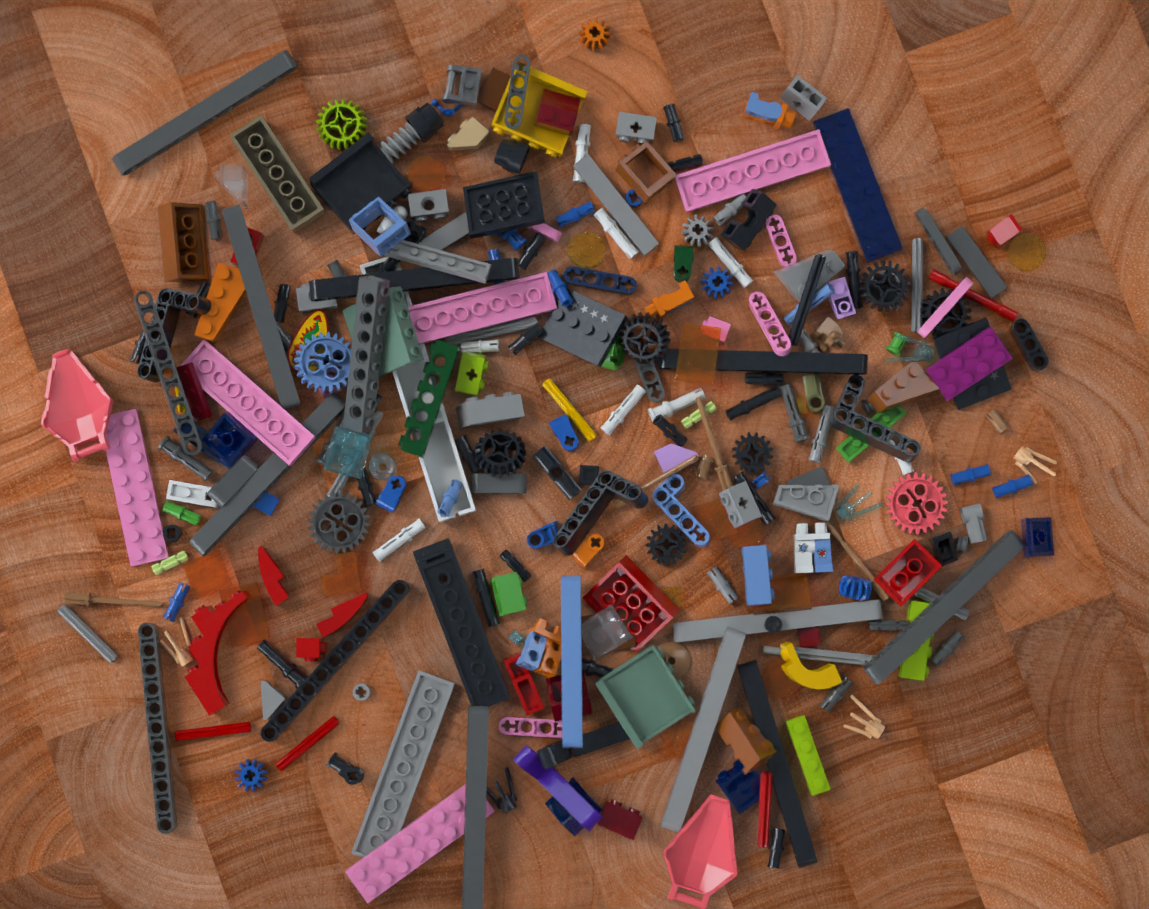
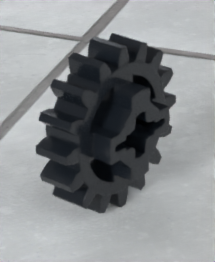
M748 432L747 438L741 435V442L736 440L734 443L737 447L732 448V451L736 452V454L732 455V458H737L734 464H740L741 471L746 468L747 474L751 470L757 474L758 468L764 471L763 465L769 466L770 462L767 460L773 458L769 454V452L773 451V448H768L770 441L765 442L764 435L759 438L757 432L754 436H751V433ZM754 441L759 442L763 447H758ZM747 442L745 451L740 452L741 446ZM750 448H753V451H757L754 460L751 455L747 454ZM765 454L764 460L758 464L760 455ZM745 458L750 461V465L745 464L742 459Z
M665 524L663 529L658 525V531L651 530L653 536H647V539L650 540V543L645 544L646 547H650L647 554H653L652 561L656 558L659 559V565L662 561H665L666 566H668L669 561L675 564V558L681 560L680 553H686V550L682 549L683 546L687 545V543L682 541L686 536H680L681 529L675 531V525L668 528V525ZM662 533V539L654 541L655 537ZM670 533H673L678 538V541H674L670 537ZM665 539H667L668 543L675 545L665 550V547L658 546L657 544L664 543ZM679 548L677 553L670 557L672 549ZM654 549H660L663 552V557L659 556Z

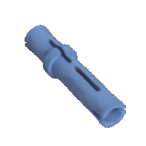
M827 282L815 292L809 312L831 294L835 293V289L830 283ZM799 303L794 310L784 316V320L790 326L793 324Z

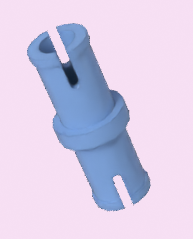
M457 479L451 480L447 492L443 495V502L438 509V513L441 516L449 517L453 505L458 501L457 496L463 486L461 481Z

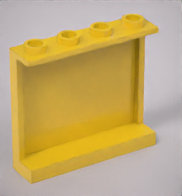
M517 61L516 64L519 65V71L514 70V74L526 76V71L522 72L523 66L527 65ZM530 67L521 125L516 129H510L504 121L510 85L509 80L490 127L497 134L504 135L505 133L510 135L512 140L528 143L532 149L539 150L540 148L545 150L546 154L551 157H560L569 135L534 126L543 89L579 98V110L588 91ZM516 77L513 80L514 86L521 88L524 85V79ZM513 96L510 100L511 105L514 107L520 106L521 98ZM509 108L508 112H512V117L508 118L507 121L510 122L511 126L518 123L519 120L515 116L516 113L520 114L521 110Z

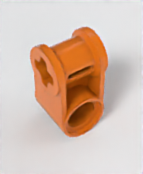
M600 534L590 535L580 544L571 557L583 568L603 548L604 538ZM593 537H594L595 539H597L598 537L601 539L600 542H599V543H600V546H599V547H597V546L592 547V546H591V544H592V540H591V539H592Z

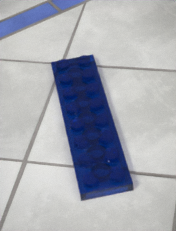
M849 108L813 121L815 130H820L831 163L832 175L866 263L903 250Z

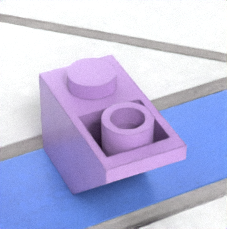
M845 277L828 282L835 289V293L831 294L828 300L836 318L840 319L856 314Z
M669 444L653 452L663 473L694 455L698 456L696 452L674 444Z

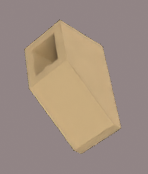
M471 117L469 120L463 121L460 125L461 130L457 134L453 133L449 137L447 147L450 151L478 149L490 136V132L475 118Z

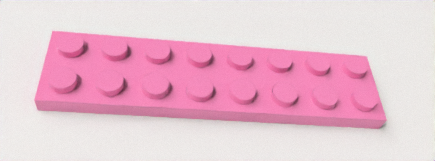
M818 129L678 174L675 177V181L687 213L737 197L741 194L749 193L752 189L759 190L830 167L831 163L820 130Z
M547 272L408 307L419 345L557 309Z
M205 339L181 364L185 365L193 362L202 389L289 466H292L315 440L316 437Z
M132 409L111 414L106 434L110 443V449L106 450L130 566L133 567L169 558L166 540L163 537V526L138 410Z
M465 784L345 870L367 903L464 834ZM486 799V817H488L495 811Z

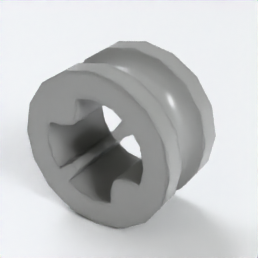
M360 683L353 688V696L359 701L367 700L371 695V689L367 684ZM361 686L363 690H367V694H364L365 697L361 698L360 694H357V690H360L359 687Z

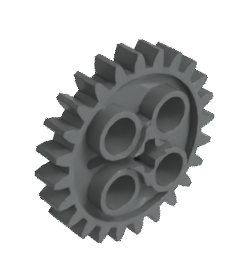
M331 491V497L323 494L324 500L322 501L317 498L319 505L312 504L315 510L314 512H308L312 515V518L307 519L308 522L312 523V525L307 527L308 530H313L310 537H317L314 543L321 542L320 548L323 549L327 546L328 552L332 548H334L336 554H338L339 548H341L343 553H346V547L353 550L352 544L359 546L358 539L365 540L362 533H368L364 526L370 525V523L365 521V519L369 518V515L363 514L367 508H360L363 502L361 500L356 502L357 497L355 495L350 499L349 492L345 496H343L342 491H339L337 496ZM339 504L340 511L333 514L331 511L332 506ZM324 513H329L330 515L340 520L348 527L352 528L353 531L349 532L342 526L338 524L336 525V523L328 517H326ZM354 514L356 521L353 524H348L347 518ZM324 520H328L330 523L329 527L322 530L321 523ZM339 531H345V537L342 540H337L336 538Z

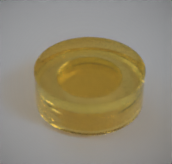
M804 395L797 396L800 414H808Z

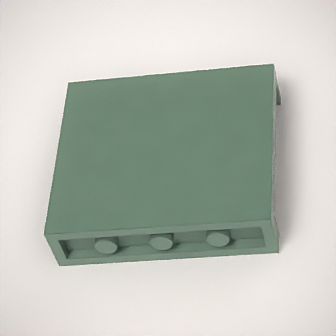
M401 286L389 288L383 350L380 362L381 369L378 380L382 379L384 375L412 362L424 360ZM356 304L343 309L351 339H353Z
M654 645L649 646L594 682L636 749L689 713L695 712L693 708L696 705L690 695L686 697L683 692L686 689L680 679L676 681L672 675L675 673L670 663L665 664L662 659L665 655L659 646L655 648Z

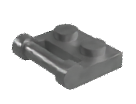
M448 65V80L442 101L447 104L457 103L476 106L482 69ZM457 74H461L459 93L454 95L455 78Z

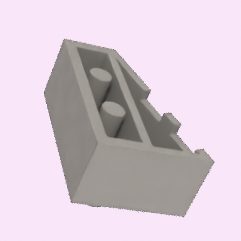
M827 249L817 253L826 256V260L816 291L845 267V264L835 251ZM815 255L790 264L780 270L773 271L792 297L800 302Z
M514 392L503 393L502 397H496V394L484 396L485 399L478 400V397L467 398V402L456 407L460 430L466 429L468 426H483V424L500 423L524 417L521 394L514 395Z

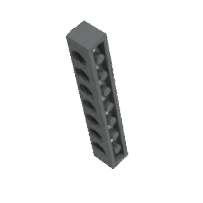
M375 276L359 277L343 428L359 433L372 431L375 423L374 415L377 405L376 397L379 387L378 379L381 369L380 362L383 350L387 299L390 291V280Z

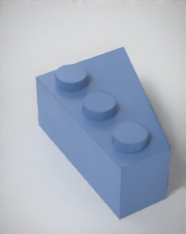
M766 545L743 547L741 549V556H743L747 606L770 605L772 603L771 600L775 599L774 588H770V580H773L772 569H768V561H771L770 549L767 550Z

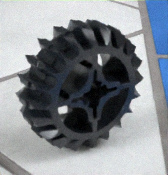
M884 260L881 261V267L878 266L877 262L873 263L874 270L868 266L867 270L870 274L863 272L862 275L866 277V280H859L860 283L865 284V287H859L860 291L865 290L861 298L866 296L869 298L864 303L873 302L870 307L871 309L878 305V312H881L882 306L885 307V312H889V306L896 310L895 303L900 307L903 306L900 299L907 301L908 297L904 293L911 292V290L905 289V286L911 285V282L905 283V279H908L909 275L902 276L905 269L903 268L898 271V263L892 268V261H889L888 266H885ZM885 271L881 281L871 280L875 273ZM891 272L898 277L901 287L891 283ZM886 281L888 282L887 285H890L892 288L886 289L883 294L879 284H883ZM869 286L879 290V301L872 296ZM888 292H899V295L893 301L885 302Z
M944 288L940 289V295L936 290L933 291V296L928 294L926 296L928 301L923 300L922 302L926 307L920 308V311L925 314L920 315V318L927 321L931 316V310L934 313L940 306H936L933 303L940 299H946L952 293V289L949 288L947 294H945ZM964 295L956 302L960 311V318L954 313L952 307L948 311L950 316L943 320L941 319L932 329L934 331L932 337H935L937 333L941 335L968 324L965 320H971V316L966 314L970 313L971 309H965L969 302H962L965 298ZM946 321L957 323L954 328H941Z
M639 312L637 316L632 314L626 320L619 334L621 337L619 343L623 344L622 350H628L627 356L632 354L633 360L639 358L640 363L644 359L649 363L652 359L656 361L659 357H663L671 341L668 338L670 332L666 331L667 325H662L663 319L658 321L656 320V315L650 317L649 312H647L644 316L642 312ZM643 326L642 329L631 330L634 327ZM658 345L654 348L646 349L647 346Z
M501 428L498 432L492 429L491 434L485 432L484 438L480 437L479 443H476L474 455L476 463L479 464L480 470H484L486 475L491 472L492 477L498 474L502 478L503 474H506L509 478L510 472L516 474L517 469H521L522 463L526 461L525 443L522 442L520 436H516L515 432L510 434L508 429L505 432H502ZM489 448H491L492 451L489 452V455H488V456H486V455H485L486 451H487ZM515 450L514 457L510 459L511 452Z

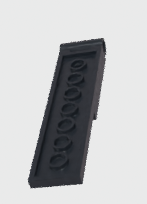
M446 538L413 551L414 558L471 706L489 707L510 699L450 539ZM442 575L447 576V581L444 583L440 580Z

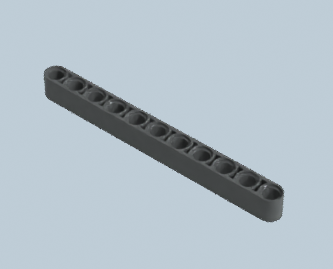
M287 50L280 52L122 150L112 158V161L122 176L133 172L295 71L298 66Z
M239 204L221 209L280 405L284 410L301 406L241 206Z
M336 392L331 393L302 423L316 438L292 466L345 411L346 402ZM274 452L192 537L189 544L202 556H206L263 497L261 495L264 492L266 494L292 466H289Z
M1013 530L1006 532L864 666L863 670L875 684L884 681L1024 548L1025 544Z
M143 623L138 628L156 825L159 832L168 834L177 827V814L159 630L154 623ZM147 626H150L153 630L152 635L149 637L144 633V629ZM149 645H152L155 650L152 656L146 653V648ZM151 664L156 667L154 675L148 672V667ZM153 683L158 686L156 694L150 692V686ZM154 703L160 706V711L157 714L151 709ZM156 722L162 725L160 733L155 732L153 729ZM157 742L163 743L164 749L162 752L156 750L155 745ZM159 761L165 763L166 768L164 771L158 770L157 764ZM161 780L166 781L168 785L166 791L159 788ZM162 800L169 802L168 810L162 809ZM165 819H168L171 822V828L169 830L163 827V821Z
M468 706L462 909H483L488 706Z

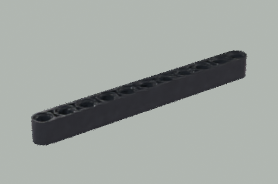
M517 258L481 261L491 264V270L486 283L520 278ZM425 267L316 279L309 281L311 301L316 302L357 297L359 277L375 276L390 280L389 288L401 286L403 292L480 284L482 282Z
M668 349L663 357L658 358V369L868 374V355L790 352L786 356H779L774 351Z
M396 580L390 585L263 726L260 733L263 740L271 742L279 738L406 597L410 589L407 582ZM398 583L405 585V591L402 594H398L395 591ZM387 597L392 600V606L388 609L382 605L383 599ZM372 612L379 614V620L376 623L371 622L369 619ZM360 626L366 629L364 637H359L356 633L357 628ZM346 641L353 643V649L350 652H347L343 647ZM333 655H337L340 658L338 666L331 664V657ZM321 669L327 672V678L324 681L318 678V672ZM307 684H311L314 687V692L311 695L305 692ZM295 698L301 701L299 709L292 707V701ZM281 713H285L288 716V721L285 724L279 721ZM268 727L275 730L273 738H269L266 735Z
M755 659L738 664L737 668L754 724L759 728L762 736L769 740L777 751L766 763L769 772L772 773V783L799 868L818 863L757 661Z

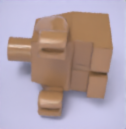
M829 317L825 318L811 335L815 339L817 337L821 339L822 343L818 347L821 352L827 349V345L832 347L834 344H837L842 348L846 343L840 338L843 335L842 330Z

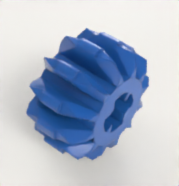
M720 266L717 267V272L711 267L709 269L711 275L707 272L703 274L707 279H701V283L707 285L703 286L702 290L709 289L708 297L714 293V299H717L719 293L721 298H724V291L730 294L731 290L728 287H732L734 283L728 281L732 279V275L725 276L728 272L727 269L721 273ZM715 279H720L719 282L722 281L719 287H715V283L712 284V282H715Z
M843 576L839 582V594L845 596V598L867 600L872 591V583L861 577Z
M246 759V765L242 762L239 763V767L242 770H235V773L240 774V776L235 777V781L241 779L242 782L238 787L241 788L245 784V791H249L251 786L254 792L257 791V786L260 788L264 786L261 781H267L268 778L262 776V774L268 771L267 769L261 771L260 768L264 766L263 763L256 766L257 759L252 761V765L250 760ZM249 770H252L251 773L255 772L253 780H250L251 777H247V774L250 773Z

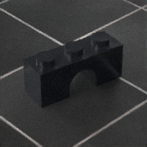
M755 189L750 191L742 203L748 211L747 220L743 224L730 220L720 235L734 248L745 251L751 245L752 240L761 231L763 224L772 215L774 208L777 206L766 194Z

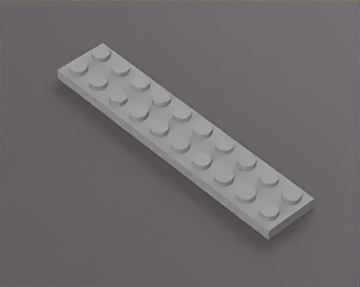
M418 670L353 846L352 854L363 858L401 831L455 683Z

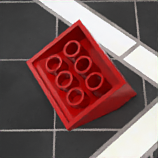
M627 555L582 597L597 614L614 611V616L619 621H625L631 615V621L628 623L627 629L634 635L636 647L631 649L635 653L680 611ZM625 610L627 613L626 617L618 616L617 611Z

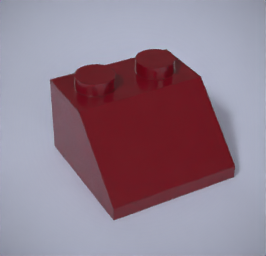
M543 89L534 126L571 136L578 115L580 99Z
M582 672L583 716L593 713L585 676ZM562 675L546 678L555 722L562 720Z
M614 799L611 802L606 801L601 812L603 818L598 822V825L634 841L643 818L639 815L640 811L629 807V810L621 807V802Z

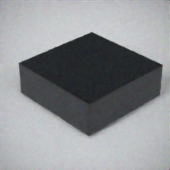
M580 465L579 484L592 485L599 475V466Z

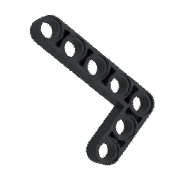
M164 288L159 292L155 306L169 348H171L180 312L185 311L205 315L211 309V301L194 293ZM152 315L151 323L154 322V316H153V315ZM153 331L150 335L151 340L154 342H158L161 338L160 334L156 331ZM146 340L137 374L141 379L157 383L160 379ZM158 350L156 356L159 360H165L167 354L164 350Z
M852 375L846 382L830 417L831 426L902 461H914L921 451L919 442L854 412L865 386V380L860 375ZM851 384H856L858 388H853ZM844 399L849 400L851 404H846ZM836 415L843 417L844 421L839 420ZM854 424H859L861 429H857ZM871 432H876L879 437H874ZM889 440H893L896 445L890 444ZM906 448L911 449L914 454L909 453Z
M609 470L601 472L553 539L554 546L564 556H571L614 497L634 508L642 509L648 503V496L635 483Z

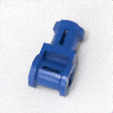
M517 229L496 233L513 246L514 252L527 242V239H523L517 232Z

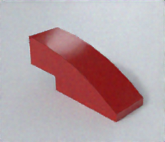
M264 546L258 547V561L261 576L274 604L280 606L291 597L280 583L286 576Z
M368 593L359 595L331 608L334 616L316 624L322 638L333 634L346 625L363 607L369 597Z
M518 652L503 660L524 711L528 716L544 709L530 671L516 665L518 657L522 653Z

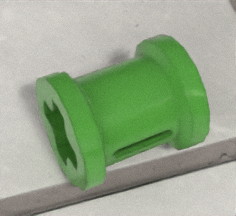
M894 332L892 342L885 349L889 353L900 357V352L904 345L909 342V339L900 333Z

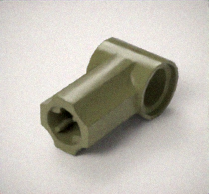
M810 374L802 377L807 401L806 407L809 412L817 414L822 411L825 400L822 394L819 374ZM817 399L820 401L821 406L813 408L810 401Z

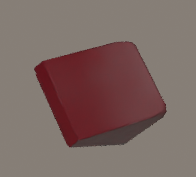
M818 626L798 628L800 648L820 646Z

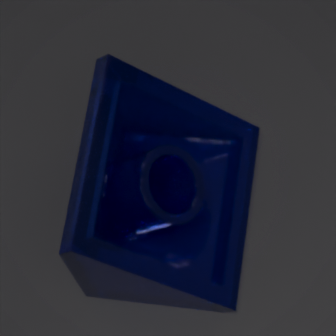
M1051 517L1021 519L1022 539L1025 544L1023 548L1024 558L1054 556Z

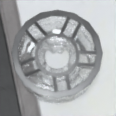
M380 453L371 459L369 470L376 479L386 481L396 474L397 464L390 455ZM383 463L387 466L384 471L379 468Z

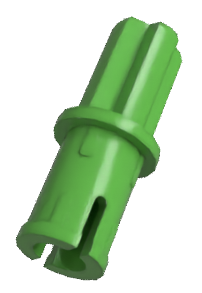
M167 501L163 507V512L177 517L179 521L184 520L194 525H198L201 521V515L187 510L185 506L181 507Z

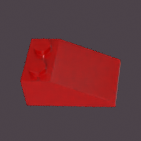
M914 539L873 580L901 607L943 565Z

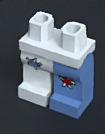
M808 523L797 524L796 534H793L794 573H811L813 568L814 572H833L830 533H827L826 523H815V534H808Z

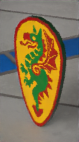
M322 309L315 310L303 321L289 346L287 360L289 366L296 373L300 370H295L297 363L294 360L298 357L296 351H302L299 348L300 344L306 345V338L312 341V334L319 338V332L322 333L323 337H326L329 331L327 317ZM317 348L315 350V352L318 354H323L325 352L322 348ZM315 365L309 366V370L311 371H317L319 369Z

